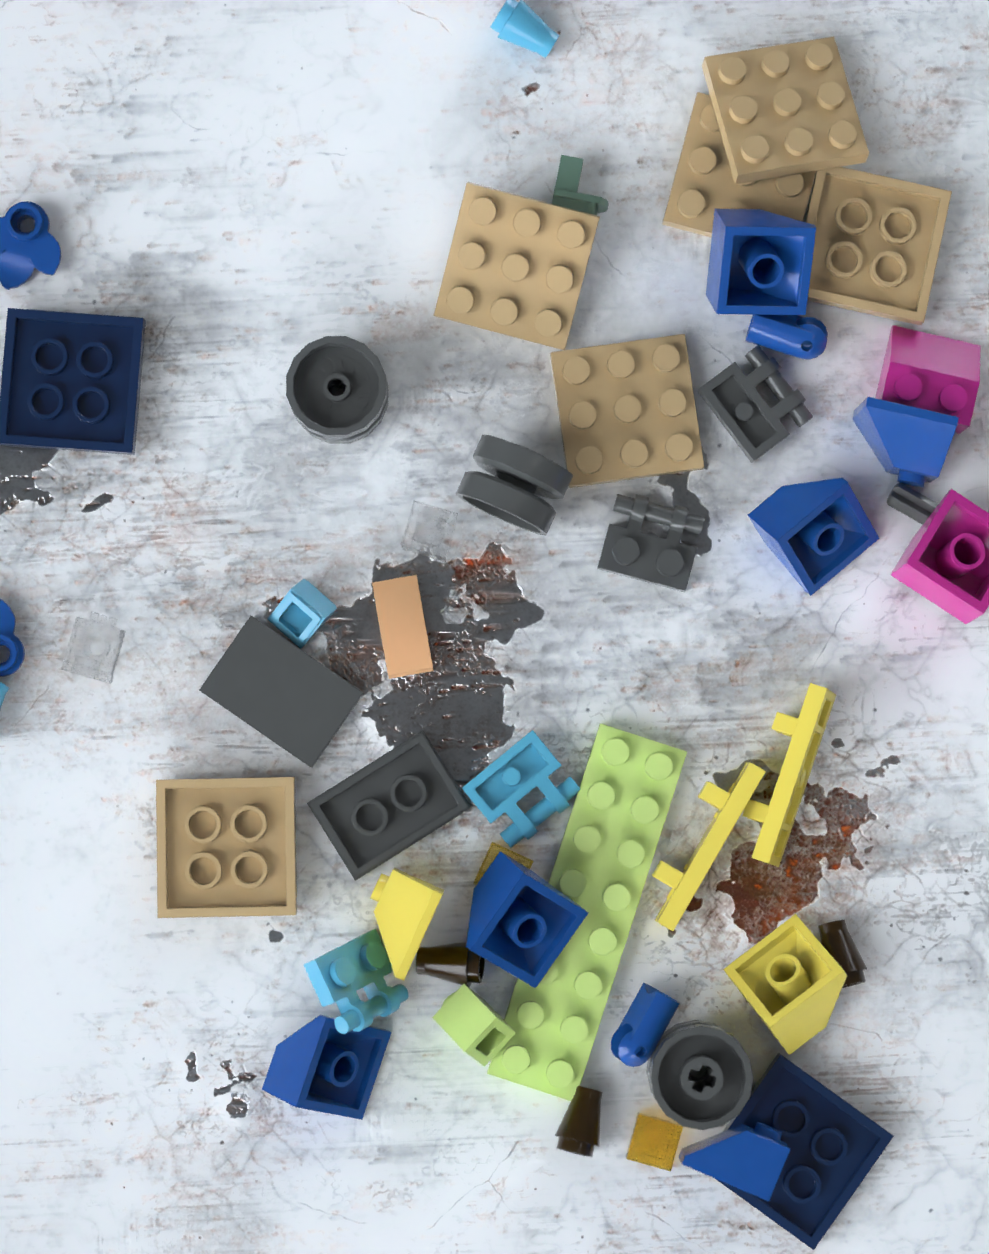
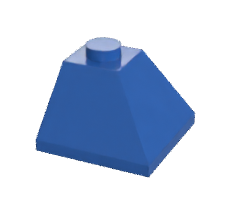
M867 397L854 410L852 418L885 471L898 475L897 482L915 487H924L925 481L931 483L939 477L959 419L956 416Z
M843 478L782 486L748 514L749 519L764 543L810 596L879 539L850 485Z
M500 851L473 890L466 947L536 988L583 922L588 912L532 870Z
M319 1015L276 1046L262 1090L297 1108L362 1120L392 1032L369 1026L360 1032L350 1031L346 1034H341L335 1028V1018Z

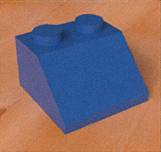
M715 208L706 296L716 314L806 315L816 226L760 209Z

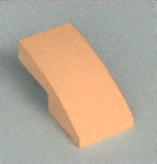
M417 575L372 582L389 679L434 671Z

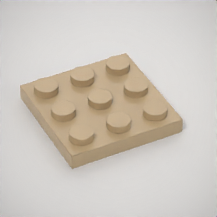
M834 37L704 57L702 69L735 184L866 163L869 155L868 147Z
M697 92L662 225L712 238L715 208L760 209L803 221L816 171L735 184L710 95Z
M844 167L817 170L805 220L806 223L816 226L808 301L921 326L925 320L952 191Z
M467 182L434 316L565 350L600 216Z
M685 334L550 353L566 470L573 475L569 488L704 469Z
M295 777L156 780L158 918L297 915Z

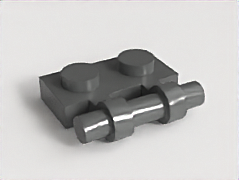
M759 345L745 355L755 369L746 376L737 363L734 362L697 391L751 463L789 436L790 433L780 421L784 416L789 414L799 428L813 418L812 414L803 404L806 401L804 396L798 389L793 391L778 371L782 367L774 357L769 359ZM763 382L766 383L779 401L772 408L768 406L755 389V387Z
M617 494L613 511L629 515L627 528L609 524L597 569L685 592L697 547L680 543L682 532L685 530L701 534L705 517L688 513L689 508L675 505L673 509L650 503L649 497L636 494L635 498ZM643 520L669 526L666 539L640 532Z

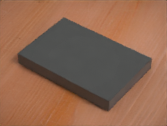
M250 616L199 689L206 696L311 768H313L364 694L253 616Z
M423 730L307 803L355 881L472 808Z

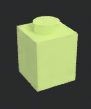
M465 984L456 992L450 994L444 1000L439 1011L432 1017L465 1053L484 1067L516 1034L507 1022L481 996Z

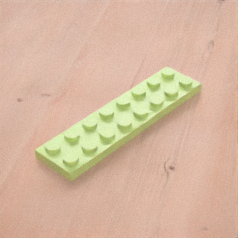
M601 723L599 724L579 786L580 790L576 795L548 882L584 908L588 914L536 988L517 978L504 1018L516 1034L491 1059L487 1074L572 1101L586 1069L687 751Z

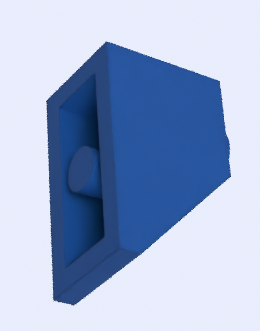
M757 1122L754 1129L741 1124L681 1149L678 1158L682 1165L769 1202L790 1148L785 1142L780 1140L782 1132Z

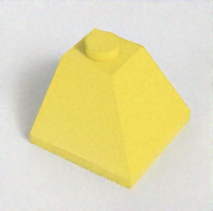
M394 868L390 877L381 873L370 899L378 902L374 914L396 978L404 981L444 890Z
M796 914L723 969L789 1055L827 1026L847 977L842 967Z

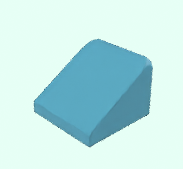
M302 579L289 590L267 620L302 649L331 617L337 607L309 581Z

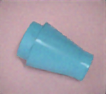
M506 0L490 28L499 33L497 38L536 52L544 58L549 54L560 36L523 0L519 2L516 0Z

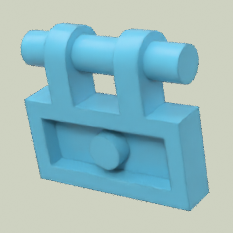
M532 730L462 787V789L490 823L495 821L504 812L509 816L513 823L501 832L500 836L512 848L524 837L529 840L539 832L536 827L553 813L558 811L561 814L570 806L568 801L578 794L580 787L570 776L559 786H554L548 776L562 765ZM537 786L545 797L526 813H523L516 803Z
M376 929L364 933L303 964L322 1007L336 1002L341 1015L335 1018L334 1025L341 1034H346L350 1031L360 1032L372 1024L373 1018L377 1016L386 1017L396 1012L400 1004L409 997L408 990L404 985L397 984L389 987L384 980V976L393 972V969ZM363 988L368 1001H360L357 990Z

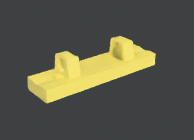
M810 683L798 718L780 712L776 713L772 730L792 738L770 804L766 805L750 799L743 812L744 817L763 823L752 855L753 859L776 867L780 865L836 698V694L828 688Z
M745 762L728 792L709 781L704 784L698 794V798L714 806L718 811L713 816L714 818L682 872L662 860L654 870L652 876L672 888L654 919L656 922L674 931L766 771L751 762Z

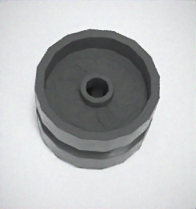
M325 336L308 343L293 358L286 375V397L298 423L312 437L330 444H350L367 437L382 422L388 407V382L379 358L364 343L347 336ZM341 383L346 385L345 392L342 395H331L329 388L332 385H335L337 388H339Z
M482 435L473 454V459L478 466L494 476L478 471L465 472L456 496L498 519L527 531L546 536L556 512L549 503L536 495L548 499H562L573 475L565 468L531 449L491 435Z
M692 1020L674 1025L662 1035L651 1057L648 1059L646 1069L650 1091L666 1116L683 1127L706 1130L723 1126L740 1114L750 1098L753 1083L750 1059L733 1035L715 1023ZM702 1065L705 1066V1077L699 1081L693 1080L689 1075L690 1071H699Z

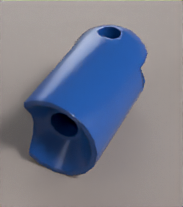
M753 315L745 341L809 360L817 358L824 352L828 332L826 326L820 320L813 317H802L799 315Z
M643 983L619 1028L612 1036L611 1051L613 1055L630 1067H637L646 1063L680 1003L656 988Z

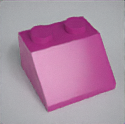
M893 325L888 339L875 398L959 417L955 433L960 434L970 427L980 383L981 345Z
M953 489L949 490L912 538L890 575L964 624H968L980 617L989 606V513Z

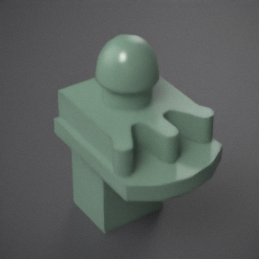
M561 155L552 204L596 216L597 213L606 212L609 206L606 199L577 193L584 159Z

